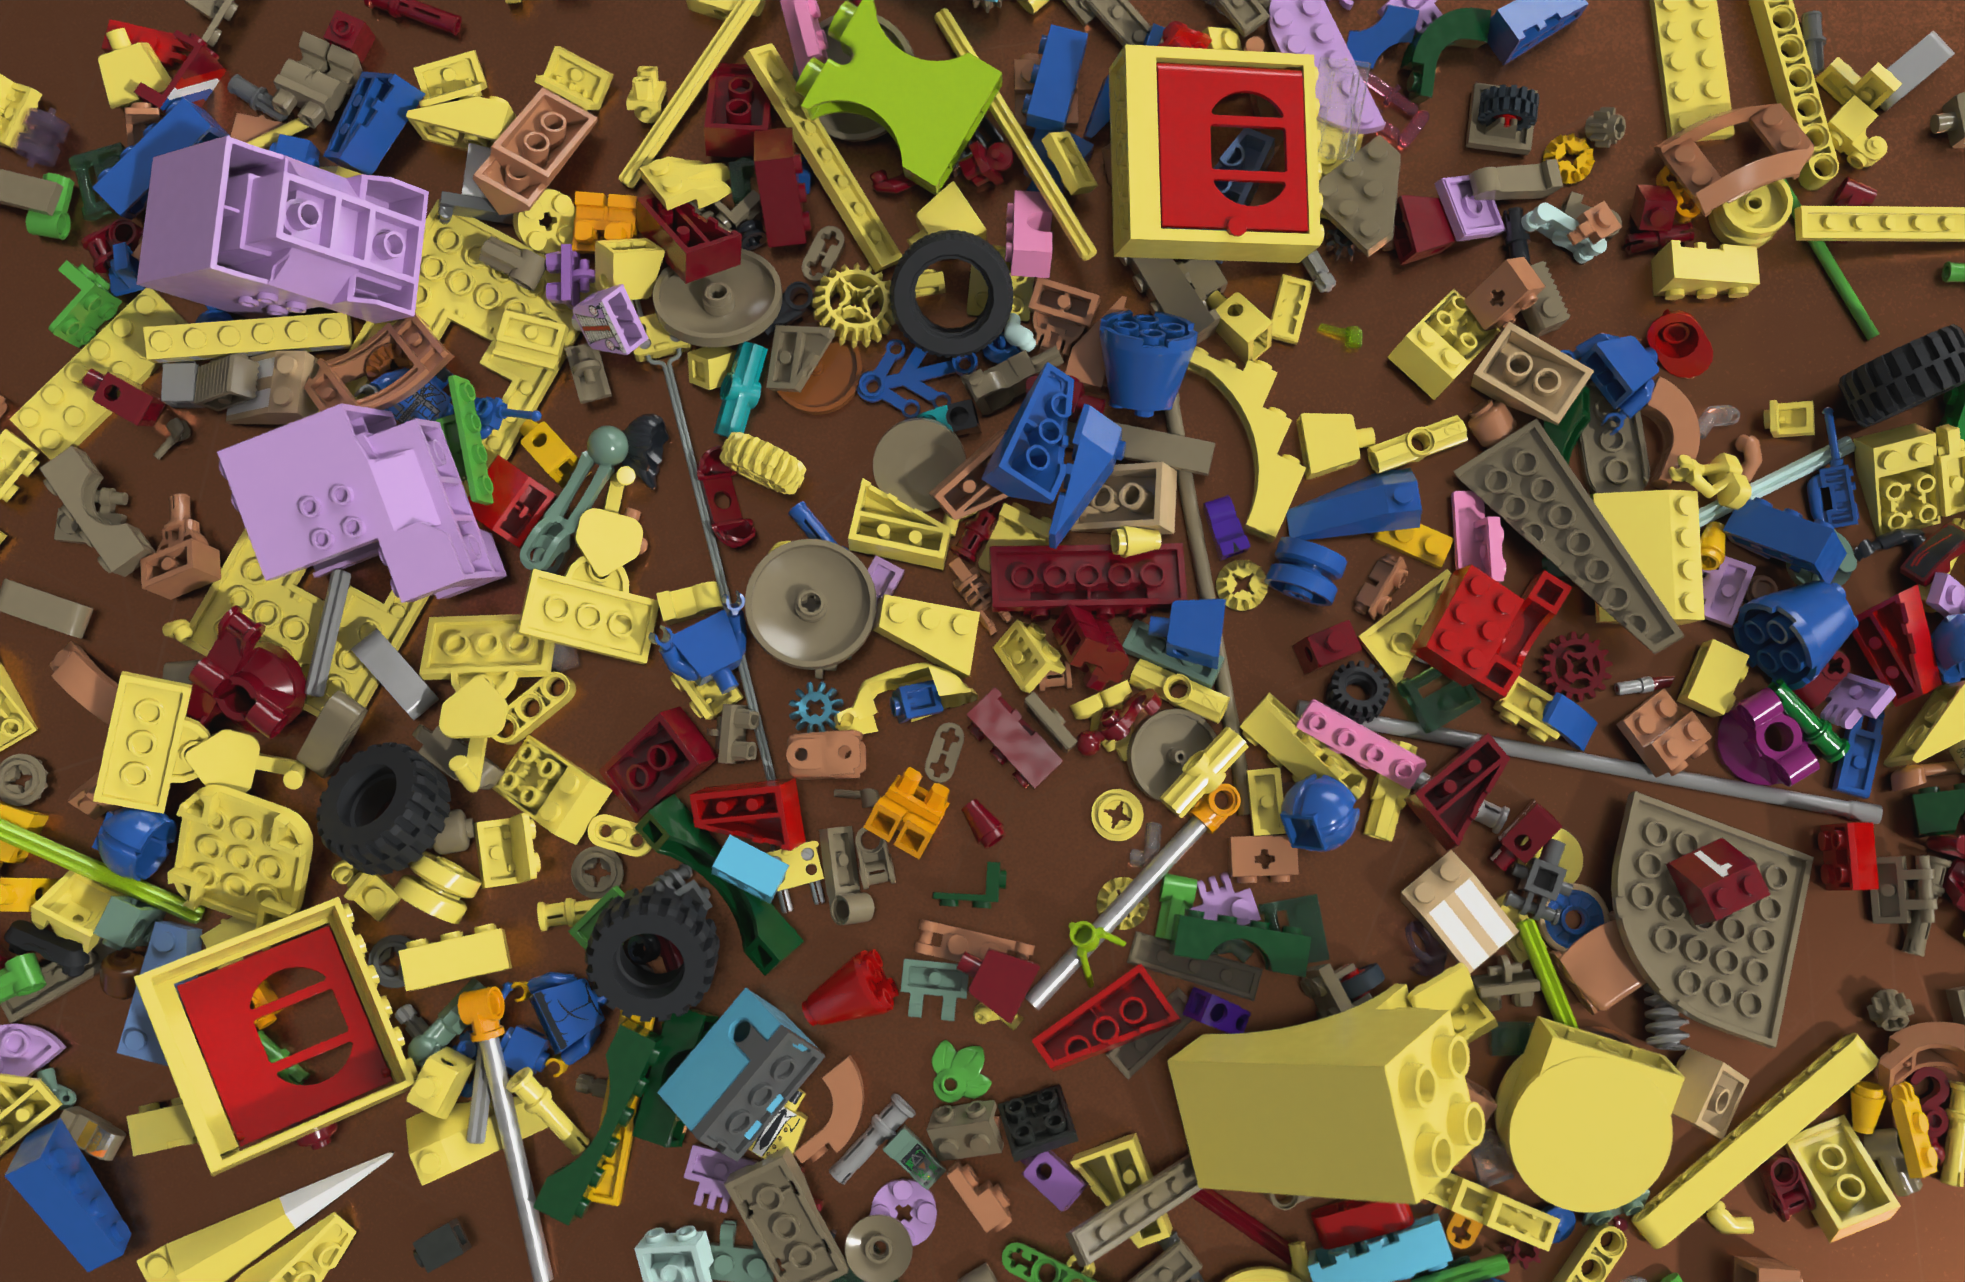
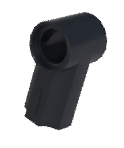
M796 281L786 288V291L782 294L783 299L780 312L774 322L765 330L768 337L774 335L776 325L787 326L798 318L809 316L815 311L812 307L815 295L807 283ZM800 293L808 295V300L805 304H793L796 295Z

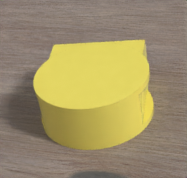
M1537 1016L1524 1053L1507 1070L1498 1088L1495 1100L1498 1106L1494 1111L1497 1133L1502 1146L1522 1179L1545 1201L1575 1212L1590 1213L1615 1209L1642 1195L1652 1186L1663 1171L1671 1151L1673 1139L1671 1114L1685 1077L1664 1055Z

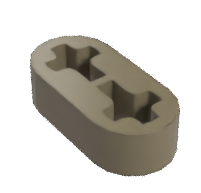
M826 226L817 233L803 260V276L812 285H820L823 275L829 277L832 268L835 269L844 251V235L837 227ZM832 235L836 236V243L838 245H831L827 253H825L826 244L824 238L830 239ZM820 258L823 259L821 267L824 272H817L815 276H812L811 269L809 268L810 265L816 267Z
M944 723L935 733L925 763L926 775L935 783L947 782L954 774L964 744L963 730L955 723ZM949 729H954L955 736L959 738L958 743L952 742L949 751H944L945 739L941 738L942 732L948 733ZM941 754L947 756L945 767L949 768L947 774L942 773L940 778L935 777V771L930 766L932 763L937 764Z

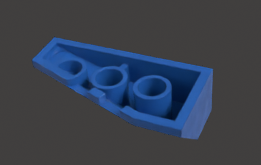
M1087 404L1083 405L1072 442L1074 444L1072 453L1074 464L1067 463L1066 475L1063 483V489H1066V492H1060L1049 531V547L1054 549L1058 547L1112 474L1116 460L1122 461L1126 449V442L1122 441V428Z
M1411 468L1388 470L1378 475L1377 473L1371 474L1288 509L1286 513L1289 537L1311 540L1420 528L1422 506L1418 482Z

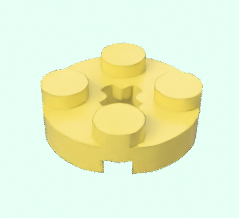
M546 188L529 211L513 214L515 233L529 248L540 253L560 251L561 244H572L576 208L569 196L551 188ZM546 212L552 217V223L548 228L539 224V220L544 218V213Z

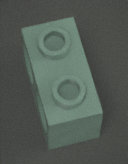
M111 896L93 934L104 938L102 943L116 950H122L123 947L136 949L138 946H148L155 922L163 921L167 912L130 896Z

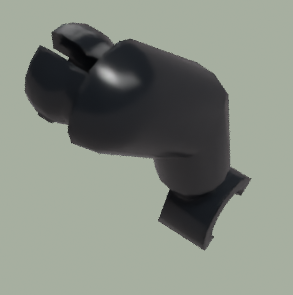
M1895 529L1876 537L1873 542H1870L1869 539L1863 540L1853 552L1860 562L1875 551L1887 550L1896 545L1909 544L1911 550L1914 551L1927 538H1925V533L1921 529Z

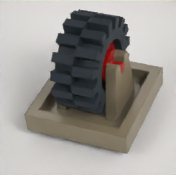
M1475 83L1471 94L1466 147L1528 155L1531 152L1533 129L1537 122L1538 91L1529 90L1525 86L1517 88V85L1512 84L1511 87H1506V84L1498 86Z

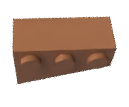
M1000 429L929 492V495L949 518L956 521L1009 497L981 479L1006 430Z

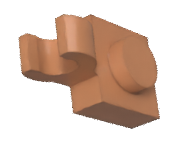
M1602 201L1578 216L1576 219L1580 225L1566 236L1573 246L1588 237L1594 245L1615 233L1622 226L1606 202Z

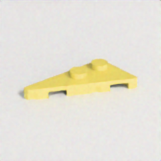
M1448 569L1357 637L1360 644L1394 687L1401 684L1404 673L1414 657L1410 649L1451 577Z

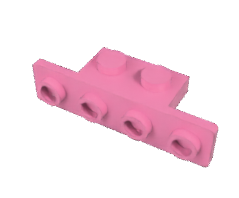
M780 0L800 77L811 58L815 57L823 63H826L828 60L826 49L829 48L828 40L824 30L820 29L818 18L821 17L817 0Z
M1472 491L1452 492L1456 570L1472 564L1497 582H1503L1506 573V562L1502 555L1504 530L1500 524V517L1485 518L1484 502Z
M1315 699L1310 701L1297 722L1299 730L1325 743L1332 751L1349 756L1365 769L1371 768L1407 789L1414 785L1426 767L1424 759Z

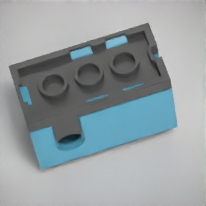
M745 988L657 1093L699 1141L713 1149L717 1147L721 1153L738 1162L825 1058V1055L781 1010Z

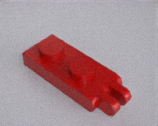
M112 19L109 20L106 33L119 28H125L132 45L140 42L149 43L165 67L172 68L174 62L179 64L185 62L187 56L177 53V51L190 53L173 35L174 33ZM105 33L101 49L109 53L113 50Z

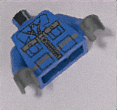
M444 367L416 393L385 410L392 411L394 418L401 424L416 418L436 421V419L454 414V408L451 404L452 398L443 391L449 383L448 377L454 374ZM402 368L384 373L370 384L361 386L354 396L357 397L360 393L367 396L377 393L397 381L410 369Z

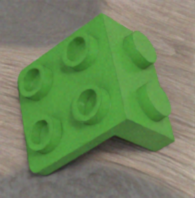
M66 260L58 270L79 287L81 291L50 324L48 330L57 337L80 348L88 344L95 337L96 331L105 321L114 317L122 301L108 290L111 284L101 275L94 273L82 263L77 267Z

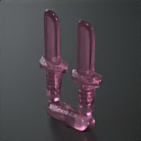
M1359 69L1365 84L1385 99L1383 104L1388 106L1390 102L1395 103V106L1398 105L1397 107L1403 109L1402 111H1406L1408 115H1415L1401 134L1398 128L1393 127V124L1390 125V122L1383 119L1386 125L1381 130V133L1388 135L1389 139H1397L1399 147L1407 148L1429 121V113L1425 110L1418 112L1416 104L1411 103V100L1398 93L1402 88L1398 84L1392 88L1370 71ZM1378 108L1380 114H1382L1383 110Z

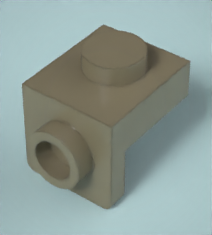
M752 190L732 211L720 201L713 203L717 212L715 218L728 229L732 227L736 230L742 223L749 220L759 221L763 216L760 195L755 190Z

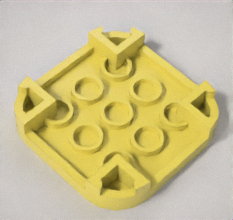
M214 784L202 787L180 805L176 815L182 817L175 867L167 873L168 884H175L177 891L186 900L183 903L185 907L194 911L202 905L256 924L255 929L300 911L304 900L313 851V835L308 823L298 813L273 802L226 786Z

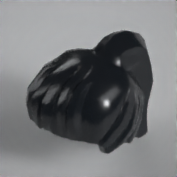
M645 414L634 419L625 430H622L627 437L629 450L626 458L621 463L623 466L631 467L635 474L651 490H655L657 488L656 475L659 472V465L662 461L663 444L668 441L669 436L662 417L655 414Z

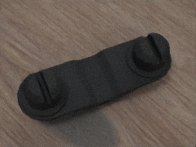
M25 920L14 921L4 935L5 941L9 943L8 949L12 953L23 955L30 950L38 952L43 958L62 965V973L71 978L81 976L85 972L84 965L90 960V956L83 952L81 943L62 938L45 928L39 929L33 923Z

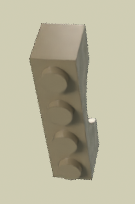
M70 446L39 468L46 478L43 480L44 485L53 495H58L64 503L61 506L63 512L71 521L78 523L82 529L79 532L81 538L88 546L94 547L100 556L97 560L105 571L126 577L141 566L140 559L156 553L139 528L127 523L110 526L100 519L95 508V494L104 477L86 452Z

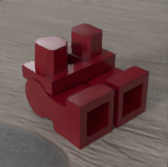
M1067 603L1052 627V631L1059 645L1062 646L1061 649L1069 664L1076 666L1080 671L1086 672L1083 681L1089 688L1102 691L1109 680L1119 683L1124 676L1122 672L1128 667L1129 657L1110 623L1105 619H1094L1090 611Z

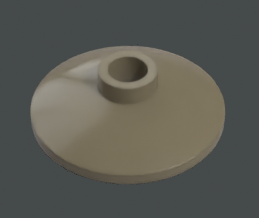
M882 1214L870 1215L857 1222L849 1232L845 1243V1256L850 1269L858 1278L865 1282L895 1281L908 1268L913 1253L912 1240L905 1226L897 1219ZM882 1241L886 1245V1251L878 1253L874 1249V1244Z

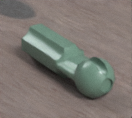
M474 977L438 1014L435 1022L423 1034H419L411 1040L408 1045V1057H411L417 1066L423 1067L429 1056L442 1050L456 1035H460L468 1026L462 1022L458 1013L459 996L462 992L486 988Z

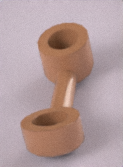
M1955 761L1903 766L1891 773L1892 792L1924 784L1927 782L1926 777L1960 774L1961 772Z

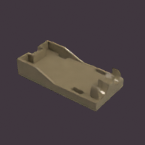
M788 1146L768 1155L766 1159L758 1163L749 1164L729 1174L724 1186L778 1282H830L848 1273L849 1265L821 1217L805 1176ZM791 1180L793 1181L794 1185L796 1186V1188H797V1190H798L797 1192H796V1190H795V1188H794V1186H793ZM823 1239H825L830 1249L827 1248ZM779 1257L782 1263L781 1267L785 1268L784 1271H781L779 1265L775 1260L776 1258Z

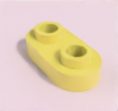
M607 814L598 815L589 823L588 837L596 846L633 857L644 856L652 848L644 838L640 846L635 847L633 845L632 838L637 834L641 835L635 829L638 823ZM609 825L612 832L609 837L605 838L601 834V829L603 826Z

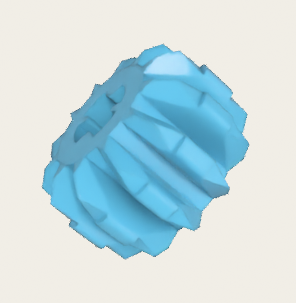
M808 682L806 687L809 693L806 695L802 690L797 689L795 693L801 698V701L790 700L789 702L791 707L799 709V711L789 714L790 719L802 718L797 723L796 729L801 731L808 725L807 733L815 732L816 727H818L819 732L826 731L824 725L828 724L833 730H836L835 723L831 719L840 711H836L834 708L844 705L842 699L831 701L836 696L837 690L832 688L825 694L826 684L824 682H820L817 692H815L813 684ZM813 702L816 705L823 702L825 705L821 707L824 713L820 717L817 714L809 715V712H812L809 706Z

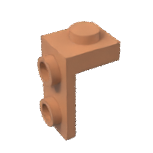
M144 102L132 103L131 108H124L128 147L136 145L144 137L143 132L148 126L160 121L159 108H152V104Z

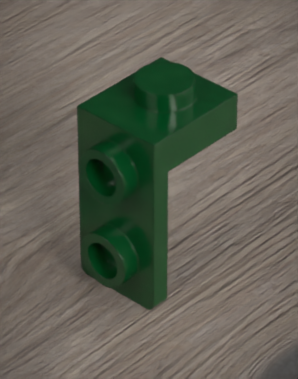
M987 862L986 895L933 892L932 899H939V906L959 907V900L972 901V908L991 909L992 902L999 901V889H1006L1007 870L1000 869L1001 862Z

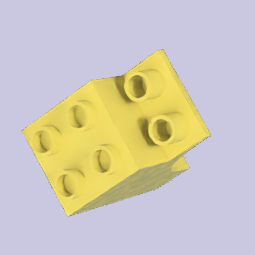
M1394 984L1365 1003L1316 1021L1261 1032L1202 1034L1167 1060L1198 1187L1204 1189L1417 1204L1442 1178L1449 1175L1451 1169L1474 1146L1480 1144L1485 1130L1483 1111L1478 1103L1470 1101L1465 1075L1467 1074L1470 1061L1468 1045L1462 1036L1455 1035L1450 1010L1412 1008L1407 999L1409 993L1407 984Z

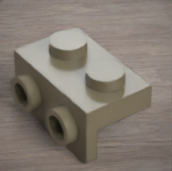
M994 1100L973 1101L969 1104L955 1106L945 1105L933 1110L927 1132L939 1162L1002 1153L1004 1143L994 1120L997 1108Z

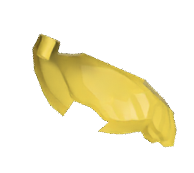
M926 662L907 665L865 679L858 690L852 707L835 715V728L840 731H860L863 734L878 732L873 714L878 712L873 699L879 693L892 689L896 690L901 686L934 680L943 709L971 703L978 700V695L973 688H969L958 676L947 669ZM928 716L911 719V722L923 719Z

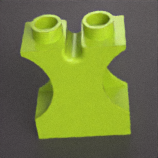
M846 0L835 14L828 29V36L840 42L843 53L852 59L844 65L838 64L830 58L826 63L815 57L810 59L795 87V92L805 97L801 104L805 116L813 121L828 114L853 113L875 121L896 142L902 156L904 176L937 195L943 188L1001 89L1003 73L969 52L960 57L945 61H929L913 57L895 46L885 35L877 20L874 0H862L858 7Z

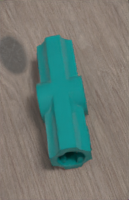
M746 341L738 344L731 372L724 377L721 384L720 399L722 404L713 433L727 438L731 432L744 433L750 410L757 405L761 395L759 379L768 351L767 348Z

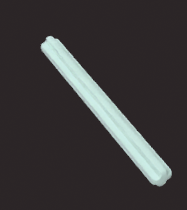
M1849 436L1837 440L1840 458L1855 451V444ZM1827 445L1750 483L1752 492L1749 499L1761 498L1830 464L1829 461H1832L1830 446ZM1718 500L1700 508V528L1733 512L1734 509L1721 506Z

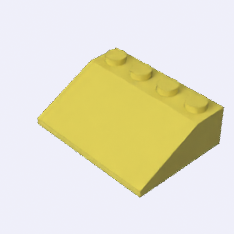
M1654 490L1590 494V498L1676 624L1684 625L1705 620L1698 491ZM1595 602L1596 623H1619Z

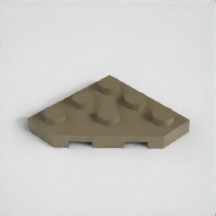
M1378 135L1319 180V193H1322L1323 196L1321 213L1367 257L1392 240L1394 235L1401 154L1381 135Z

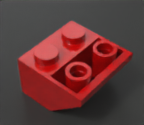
M497 454L487 469L494 487L492 493L494 503L483 505L473 502L470 494L468 500L473 514L478 521L520 548L556 494Z
M1873 823L1820 825L1821 831L1818 834V845L1820 850L1823 851L1824 862L1821 866V879L1826 885V891L1879 889Z

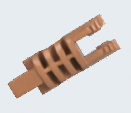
M957 557L948 564L957 577L952 584L966 600L972 611L980 612L979 621L991 636L997 632L996 626L983 612L992 605L991 588L975 566L968 570L962 560ZM1009 611L998 612L1002 620L1007 623L1014 619Z

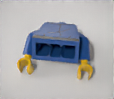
M548 972L530 979L528 982H515L511 985V989L522 987L524 990L523 996L514 1001L530 1000L555 1053L554 1056L546 1061L545 1066L552 1061L557 1062L560 1065V1071L555 1073L553 1077H558L567 1070L569 1065L574 1064L588 1054L600 1036L601 1028L599 1024L605 1021L600 1008L606 1006V998L604 995L598 997L594 990H591L585 978L578 980L573 974Z

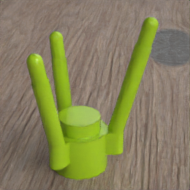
M1071 922L1068 925L1070 929L1069 937L1077 948V955L1080 958L1087 985L1092 988L1094 982L1087 953L1094 951L1098 947L1101 938L1121 947H1124L1126 942L1106 932L1103 927L1095 928L1090 922Z

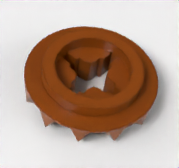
M398 343L383 345L370 355L366 363V376L370 383L390 370L391 359L398 366L395 370L402 368L411 369L414 366Z

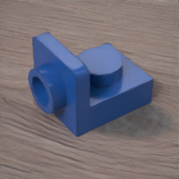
M126 242L113 245L114 259L110 261L109 278L111 293L114 296L145 289V287L137 285L139 261L131 256L133 251Z
M934 680L898 687L892 692V697L889 701L891 712L894 717L897 716L899 724L910 719L944 711Z

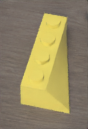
M1269 692L1240 725L1244 730L1242 732L1243 736L1253 745L1257 746L1260 744L1267 750L1268 758L1278 767L1284 765L1292 772V779L1295 782L1304 780L1312 774H1316L1317 779L1323 775H1328L1344 784L1357 801L1364 794L1368 778L1339 753L1329 749L1325 743L1297 728L1299 718Z

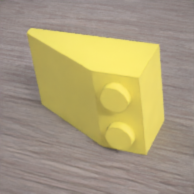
M478 96L408 110L406 114L407 119L423 140L468 151L469 143L491 148L494 142L517 117L506 100L491 96L490 99Z
M1965 680L1941 685L1933 691L1883 764L1885 766L1895 767L1919 763L1965 739Z
M1845 1115L1803 1130L1785 1144L1789 1158L1799 1166L1806 1186L1814 1197L1816 1209L1811 1212L1829 1243L1887 1221L1900 1208V1204Z

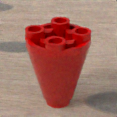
M873 949L869 952L863 950L855 954L808 995L807 1000L802 1002V1010L805 1018L812 1026L881 1015L893 1009V998L898 996L899 993L894 980L886 977L882 969L883 962L879 953Z

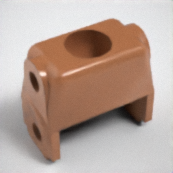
M855 730L790 735L787 739L786 753L789 774L799 780L860 778V773L866 770V746L864 742L860 741L863 739V733ZM851 751L850 757L845 759V755Z
M1614 911L1607 914L1610 921L1584 934L1563 955L1556 950L1548 953L1554 968L1563 981L1573 990L1581 1004L1591 1015L1609 1009L1647 983L1627 953L1616 924Z

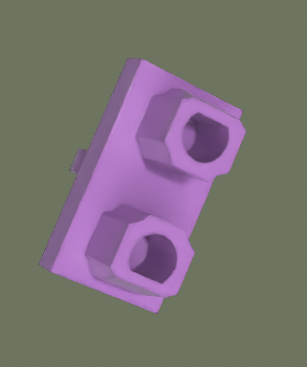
M561 244V251L546 254L547 271L550 274L561 273V282L547 283L546 298L551 303L565 304L573 310V307L580 303V292H590V283L595 282V270L589 269V260H580V253L573 251L571 244Z

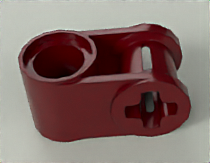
M120 218L99 231L85 236L81 241V245L85 250L89 251L94 261V270L97 273L109 272L111 268L110 261L114 259L113 245L126 242L134 252L138 246L141 237L140 232L143 228L129 219ZM133 232L131 239L126 241L127 236Z
M1837 651L1830 660L1831 664L1827 663L1813 681L1800 689L1792 690L1810 710L1820 705L1827 698L1830 691L1849 673L1850 661L1842 652Z
M1774 1153L1757 1168L1769 1195L1770 1204L1782 1222L1789 1221L1790 1216L1805 1209L1808 1211L1816 1209L1814 1197L1806 1186L1799 1166L1795 1161ZM1782 1163L1783 1171L1781 1175L1775 1177L1774 1169L1776 1165Z

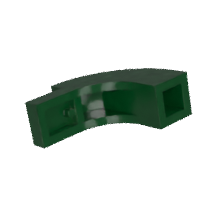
M1480 8L1456 9L1438 17L1417 32L1413 37L1412 43L1408 44L1401 64V69L1412 70L1407 80V91L1410 92L1408 102L1420 104L1432 98L1437 60L1446 46L1476 49L1488 42L1491 10Z

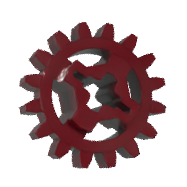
M1574 631L1567 634V640L1563 635L1555 638L1556 644L1549 643L1545 646L1549 654H1543L1539 659L1545 662L1546 666L1538 669V672L1547 674L1548 678L1542 684L1553 685L1550 693L1552 696L1556 692H1562L1569 699L1573 695L1575 703L1583 702L1584 695L1590 700L1596 697L1594 690L1601 692L1606 689L1601 681L1612 678V675L1605 672V668L1612 666L1613 662L1604 660V656L1609 651L1608 649L1600 651L1597 648L1601 642L1599 639L1590 643L1588 641L1589 633L1581 634L1578 639ZM1569 646H1576L1582 649L1577 653H1573L1571 650H1566L1565 648ZM1577 661L1579 664L1577 666V670L1579 672L1574 673L1572 671V669L1574 668L1572 662ZM1555 664L1558 665V674H1559V675H1557V673H1556ZM1577 681L1581 685H1586V687L1572 688L1569 685Z

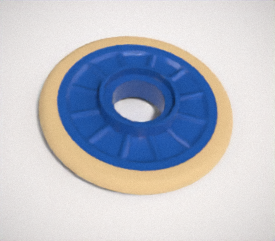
M1570 883L1573 885V889L1569 897L1558 894L1556 901H1547V907L1561 910V915L1556 925H1552L1551 922L1542 918L1537 921L1539 931L1545 942L1562 954L1584 934L1610 921L1607 915L1609 911L1602 897L1593 889L1582 884ZM1571 910L1578 911L1582 917V923L1576 929L1569 928L1565 922V916Z

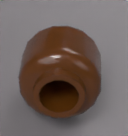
M130 949L116 950L106 955L100 965V986L103 992L118 1000L132 998L136 989L134 977L140 975L144 956Z

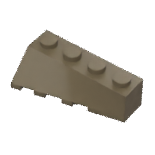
M1119 257L1125 267L1129 265L1133 271L1134 276H1132V279L1140 293L1145 292L1149 298L1150 303H1148V306L1153 316L1155 312H1162L1194 323L1193 330L1198 332L1197 344L1214 335L1221 317L1215 309L1208 311L1205 302L1207 299L1206 295L1200 287L1193 289L1189 270L1181 261L1175 263L1173 259Z

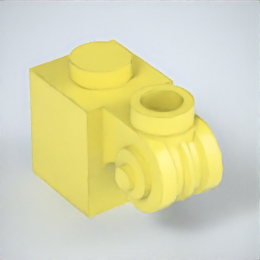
M1853 95L1828 120L1827 124L1834 149L1840 153H1846L1848 155V163L1853 168L1861 170L1864 167L1872 166L1885 156L1887 143L1878 136L1871 137L1870 139L1867 138V127L1879 115L1856 95Z

